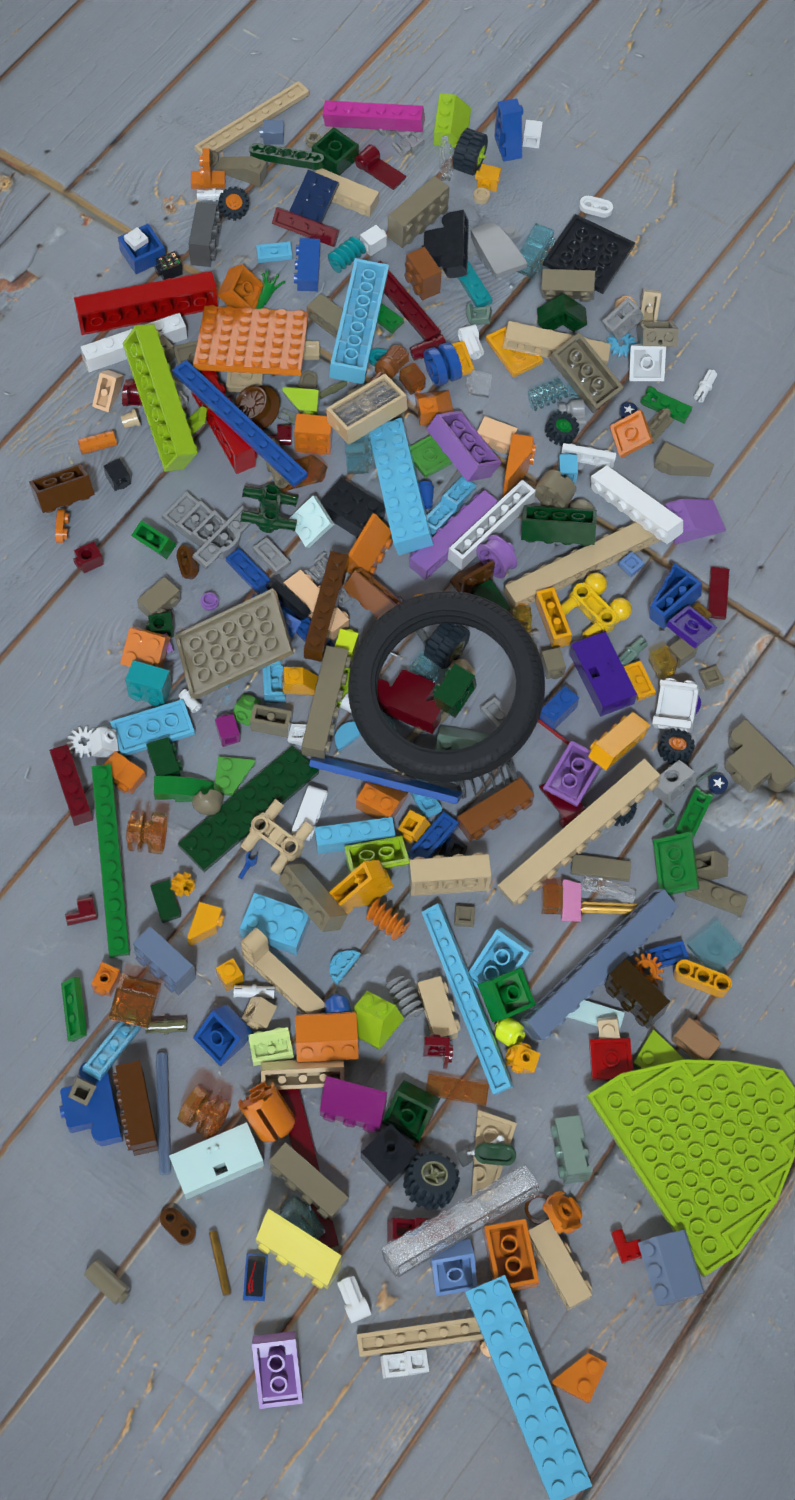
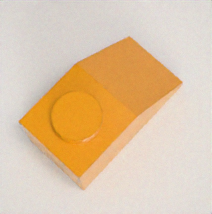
M284 667L281 675V692L283 694L314 695L319 676L303 667Z
M199 902L187 936L188 945L192 946L217 933L219 927H222L225 921L222 908Z

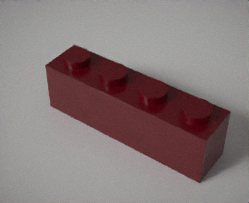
M68 744L50 749L51 758L74 826L92 821L91 811Z

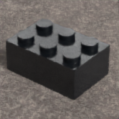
M342 477L320 501L333 523L357 538L373 513L381 520L385 517V505Z

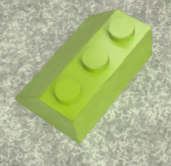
M439 93L433 145L454 147L457 145L463 131L469 128L471 107L455 94Z
M402 836L344 846L349 874L364 861L379 860L383 869L386 870L410 864Z

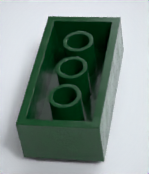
M524 505L521 540L529 543L542 541L546 544L557 542L564 545H595L597 510Z

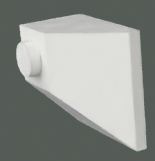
M641 343L631 345L629 381H664L666 347L642 346Z

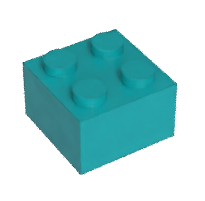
M132 661L125 679L128 696L135 701H146L153 706L165 705L172 689L169 670Z

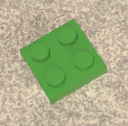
M431 435L410 446L414 464L424 478L453 464Z

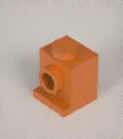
M101 962L100 968L91 983L93 992L103 997L104 995L111 997L121 978L120 970ZM103 977L108 978L106 982H102Z

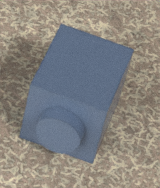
M263 120V127H260V137H263L264 144L284 145L283 120Z

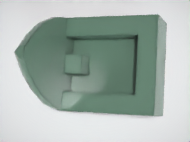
M471 303L467 305L466 316L470 325L490 324L491 306L474 308Z

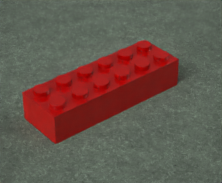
M198 370L223 395L226 394L224 386L218 383L215 371ZM191 391L199 408L201 406L207 408L206 421L235 473L239 474L256 467L257 454L255 450Z

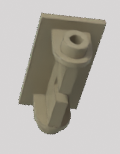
M668 408L660 410L648 423L653 439L652 443L674 421L670 417L671 411Z

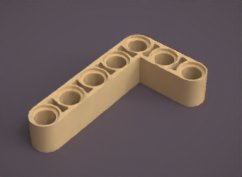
M254 928L241 941L242 956L245 961L269 984L275 986V989L303 1015L320 1014L324 1010L325 1003L269 951L268 939L258 928Z

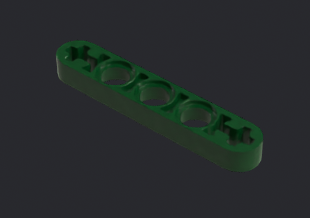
M260 143L252 144L249 147L250 156L266 162L319 170L325 166L324 156L320 153Z

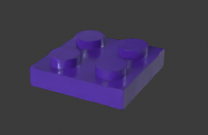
M689 605L669 620L666 625L695 649L714 634L717 629L715 625Z

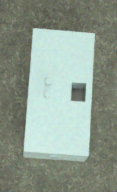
M247 1123L169 1155L186 1200L264 1166L263 1159Z

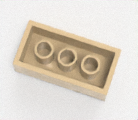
M474 853L470 856L456 854L452 857L439 855L429 859L416 857L410 860L408 873L410 896L489 891L491 881L489 854Z

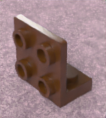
M480 561L452 577L450 583L457 592L471 594L472 588L490 579L493 581L495 563L491 561L483 565Z

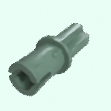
M639 637L630 647L625 649V652L619 657L623 666L628 665L633 659H637L638 654L648 646L647 642L641 644L645 640L644 638Z

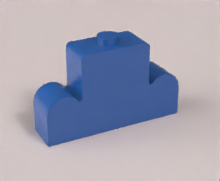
M85 1062L79 1069V1075L81 1078L96 1084V1089L86 1106L68 1097L72 1086L62 1088L60 1094L63 1105L59 1106L61 1118L66 1119L70 1133L91 1129L92 1137L97 1145L107 1146L123 1142L109 1072L107 1071L99 1081L82 1071L83 1066L86 1064Z

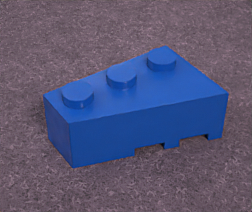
M517 98L500 101L497 104L494 137L503 162L522 158L523 107L519 105Z
M674 563L671 572L666 577L662 588L659 589L650 606V619L665 629L669 620L701 597L702 582Z

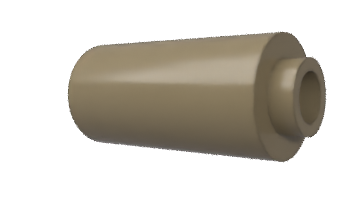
M99 1259L93 1262L86 1270L84 1276L115 1305L118 1303L123 1304L130 1296L128 1293L130 1288Z

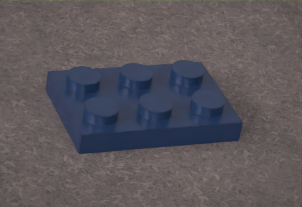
M308 170L290 211L322 223L338 189L339 182Z

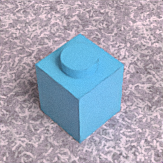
M570 453L559 454L558 471L561 472L562 477L566 478L568 476L573 483H576L578 476V455Z

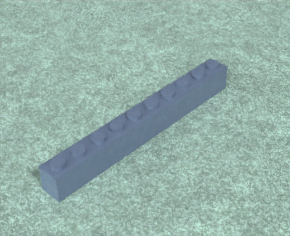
M664 889L654 890L520 1020V1023L533 1039L545 1040L550 1037L552 1030L556 1026L562 1025L569 1013L575 1012L580 1007L579 1004L584 999L592 996L593 990L597 986L604 984L607 981V976L624 959H629L637 947L647 942V937L651 933L653 934L661 928L660 924L664 920L666 921L674 915L673 912L678 906Z

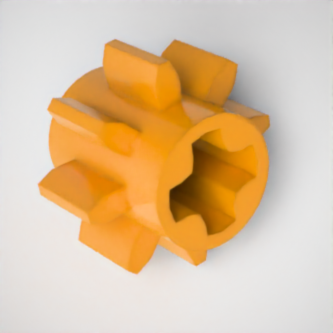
M186 872L183 874L177 873L171 879L172 887L170 889L176 891L175 895L180 897L183 895L189 896L195 890L194 882L196 880L190 878L191 874Z

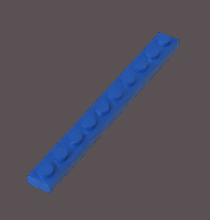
M187 360L172 370L173 374L293 487H296L308 477V473Z

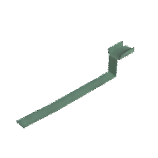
M718 765L712 770H710L708 773H706L704 776L699 778L697 780V783L703 780L712 772H714L718 768ZM666 805L665 810L672 817L664 824V827L667 829L676 822L675 819L677 818L668 808V805Z

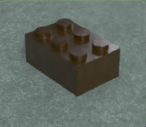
M627 959L609 974L605 985L606 992L612 998H616L626 1012H631L639 1025L649 1029L665 1014L670 1000Z

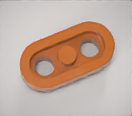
M57 509L56 543H64L65 539H68L66 524H69L70 516L69 513H66V509Z

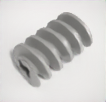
M399 976L388 982L386 987L390 990L389 994L393 997V1003L397 1004L396 1007L404 1017L403 1022L418 1017L425 1009L424 1007H417L421 1004V1000L414 1001L418 994H411L415 987L407 986L411 983V979L404 980L405 976Z

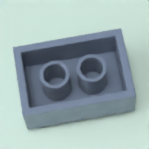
M149 927L133 942L137 962L143 967L146 965L150 968L149 972L157 980L159 978L165 982L164 986L171 993L176 992L180 995L196 979L194 966L152 927Z

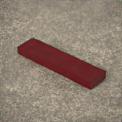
M276 207L272 220L273 225L311 239H320L321 243L335 247L340 231L280 207Z

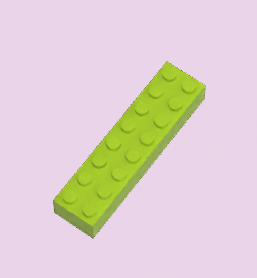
M155 324L135 325L122 344L164 472L184 470L198 454L197 446L194 444L192 431L188 426L186 413L183 411L181 398L177 393L176 384L170 372V365L165 357V350L161 345L160 336Z

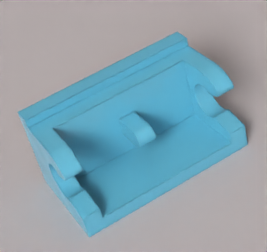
M281 661L263 668L265 703L286 702L285 694L281 692V675L283 672Z

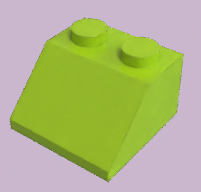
M282 388L285 397L300 414L319 415V390Z
M366 991L354 1006V1012H356L358 1039L378 1050L383 1047L404 1020L396 1005L369 991Z

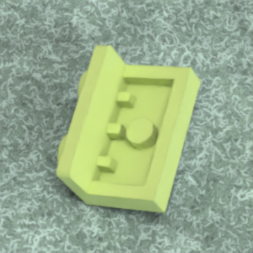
M278 1027L265 1032L257 1031L248 1035L253 1066L261 1065V1062L283 1061L294 1058L288 1027Z

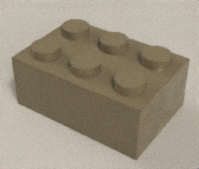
M543 269L542 298L551 301L565 293L572 299H580L581 302L594 300L595 271Z

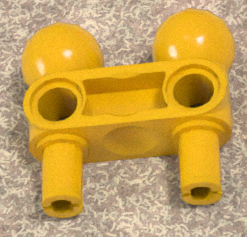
M601 573L589 574L585 582L577 584L573 591L569 593V599L561 604L564 615L577 607L593 623L592 626L583 632L582 635L585 639L599 633L613 631L615 625L620 621L628 619L632 614V605L627 599L617 598L609 606L599 596L605 592L608 585L605 576ZM583 593V594H585L586 596H585V597H580V596H578V594ZM603 619H609L611 622L606 623Z

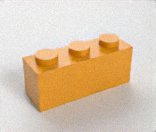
M551 587L537 591L535 603L552 649L570 645L572 633L555 588Z

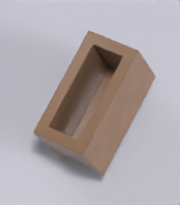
M691 1018L687 1019L672 1039L674 1044L695 1060H710L721 1045L719 1038L715 1034L708 1033L703 1029L700 1022Z

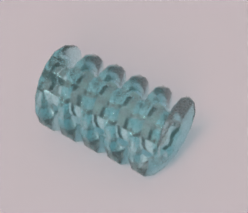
M558 378L528 391V400L534 411H537L538 407L540 409L544 408V404L549 406L550 401L553 404L556 403V398L558 401H561L562 396L565 399L568 397L565 384Z

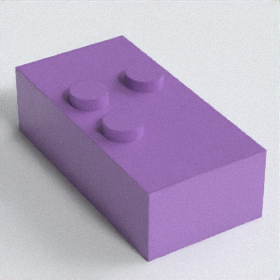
M461 411L437 414L426 429L467 482L492 477L502 463Z

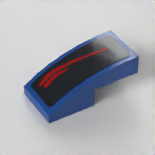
M246 1254L243 1300L265 1301L268 1255Z

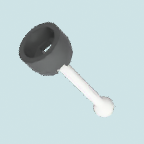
M500 1135L490 1143L502 1144L505 1139ZM461 1149L456 1152L462 1167L472 1162L474 1150Z

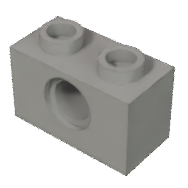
M678 760L660 775V784L653 790V794L670 806L697 784L695 771Z

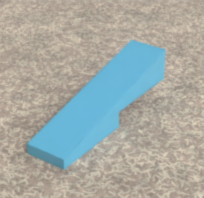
M462 476L442 496L441 502L427 515L432 537L439 528H443L448 520L455 515L476 489V484L471 481L467 482Z

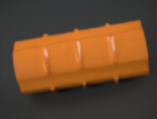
M113 430L78 439L82 455L117 445Z

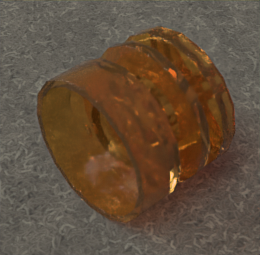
M132 811L126 830L128 851L134 852L137 844L138 852H142L144 845L147 844L149 853L163 854L167 833V814L152 813L150 821H147L146 812L141 813L139 820L138 811Z
M200 1083L186 1099L177 1119L188 1128H191L198 1122L196 1133L200 1134L203 1132V1137L209 1139L223 1125L231 1107V1101L228 1099L222 1101L223 1097L221 1095H217L211 1101L213 1090Z

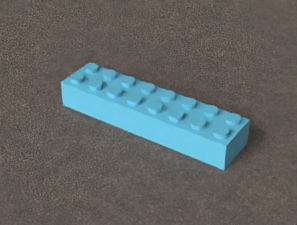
M355 258L331 359L329 378L364 385L389 265Z
M402 418L388 421L368 434L393 543L398 555L433 546L434 543Z

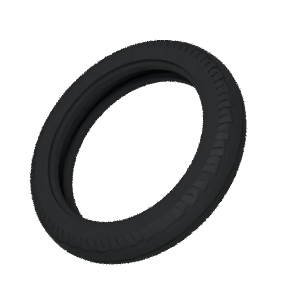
M455 591L432 592L410 598L391 608L364 635L355 652L350 668L348 682L349 704L354 722L362 738L370 749L388 765L406 775L421 780L459 782L485 775L497 769L522 748L535 729L542 711L545 696V675L539 651L532 637L510 612L498 604L477 595ZM453 623L478 629L494 639L503 648L515 671L516 691L506 718L488 737L462 749L448 751L432 750L409 742L388 724L379 707L378 681L388 655L405 637L427 626Z

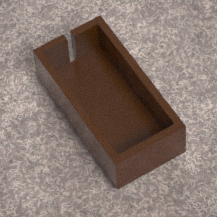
M139 1060L116 1065V1073H113V1078L117 1091H120L117 1093L118 1104L121 1111L124 1110L120 1115L124 1130H128L127 1133H124L128 1151L132 1150L134 1156L158 1151V1143L141 1062Z

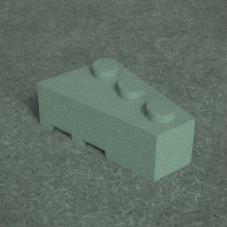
M580 1115L555 1118L550 1128L552 1138H556L557 1145L554 1146L555 1157L559 1158L560 1166H558L559 1179L563 1178L564 1184L589 1181L593 1170L592 1166H588L587 1156H589L588 1149H585V1136Z

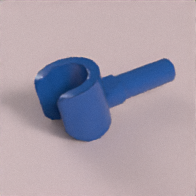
M251 852L246 854V864L238 878L243 879L248 869L257 864V855L255 859L250 860Z

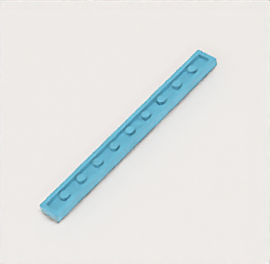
M437 903L422 911V915L493 1095H498L514 1086L443 907Z

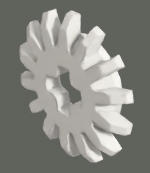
M88 726L85 727L84 731L81 730V727H78L79 733L73 730L72 733L75 736H68V739L72 741L67 742V744L72 745L69 749L70 752L75 750L73 754L75 757L80 753V758H83L84 754H87L89 758L91 752L89 735L95 729L92 728L88 732ZM85 737L86 740L89 739L86 746H83V744L78 743L81 742V738Z

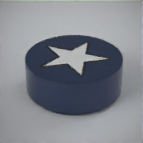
M625 402L621 405L619 414L621 418H625L638 411V408L634 403Z
M720 774L713 775L708 782V788L714 794H723L728 787V780Z

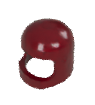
M126 379L122 389L123 406H143L134 380Z

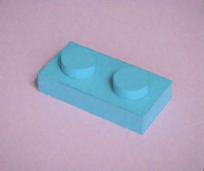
M290 242L256 245L258 263L292 260Z

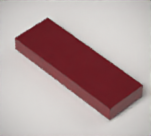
M711 567L707 609L711 613L710 618L726 619L730 569Z

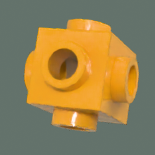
M525 1043L512 1045L506 1053L507 1060L505 1065L511 1067V1071L518 1074L534 1073L541 1053L531 1050V1046Z

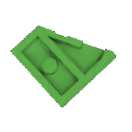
M218 756L214 790L220 792L223 796H234L239 785L247 778L246 775L251 768H254L255 760Z

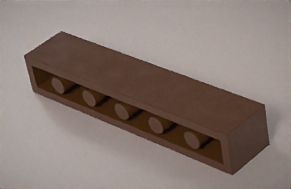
M330 551L304 645L305 659L323 661L349 566L348 554Z

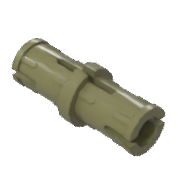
M164 1018V1020L157 1021L145 1020L146 1034L164 1033L166 1035L171 1032H187L186 1019L168 1020V1018Z

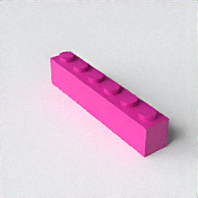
M325 100L322 114L326 127L423 132L425 122L424 107L419 105Z

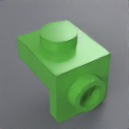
M243 694L234 707L233 715L235 721L249 726L254 704L260 705L261 700L251 695Z

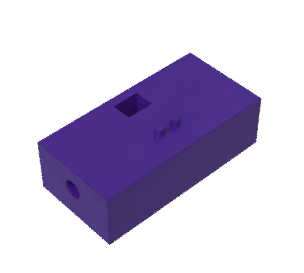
M606 632L571 644L569 655L600 717L635 704L637 693Z

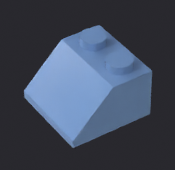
M470 1239L428 1246L436 1296L465 1292L478 1287L475 1256Z

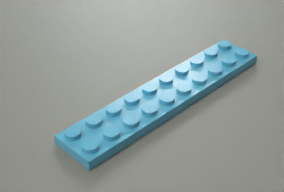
M503 1275L466 1291L465 1295L549 1500H563L591 1487L592 1484L506 1276Z

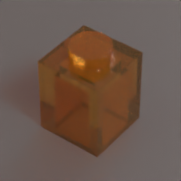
M415 363L400 370L399 381L410 395L419 393L425 388L426 377Z
M556 883L543 885L541 914L561 915L563 909V886Z

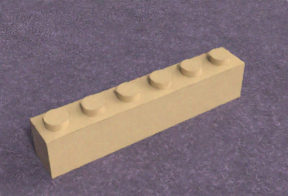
M508 321L502 348L550 358L551 354L570 340L573 335ZM584 337L607 365L611 344Z

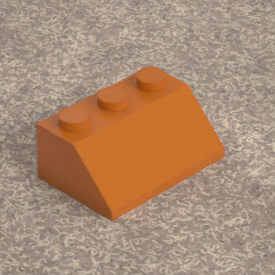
M374 513L348 554L349 566L347 572L350 575L362 567L374 577L377 570L376 566L378 563L381 564L383 562L385 551L390 549L393 544L391 530Z
M356 1012L295 1015L297 1063L359 1059Z

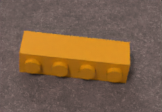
M634 712L628 716L624 715L618 725L615 723L609 732L603 733L599 741L596 739L590 746L591 752L588 757L607 771L645 737L651 725Z

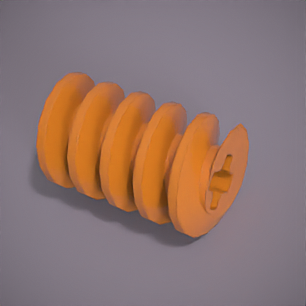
M378 898L370 906L366 919L368 921L373 920L372 924L374 926L379 925V930H385L387 936L391 935L392 940H397L406 932L410 921L407 924H403L405 917L398 920L399 913L396 912L392 915L393 908L385 910L387 903H383L380 906L381 899Z

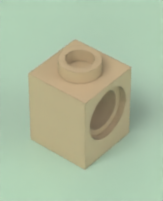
M253 997L250 999L241 1019L247 1022L248 1027L253 1030L265 1029L270 1023L276 1006L262 997Z

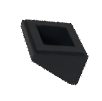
M450 837L443 843L439 855L444 857H452L456 854L464 855L468 846L456 838Z

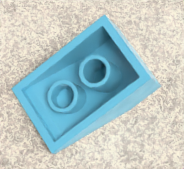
M496 929L468 972L473 985L479 989L477 985L517 968H523L534 950L505 929Z

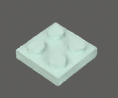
M312 496L289 518L297 520L295 531L304 546L308 548L334 525L317 496Z

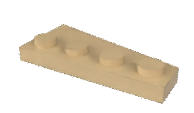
M478 1110L475 1148L482 1142L490 1143L496 1140L500 1135L505 1139L502 1144L510 1145L517 1123ZM474 1155L471 1196L491 1203L503 1166L482 1164L477 1161Z

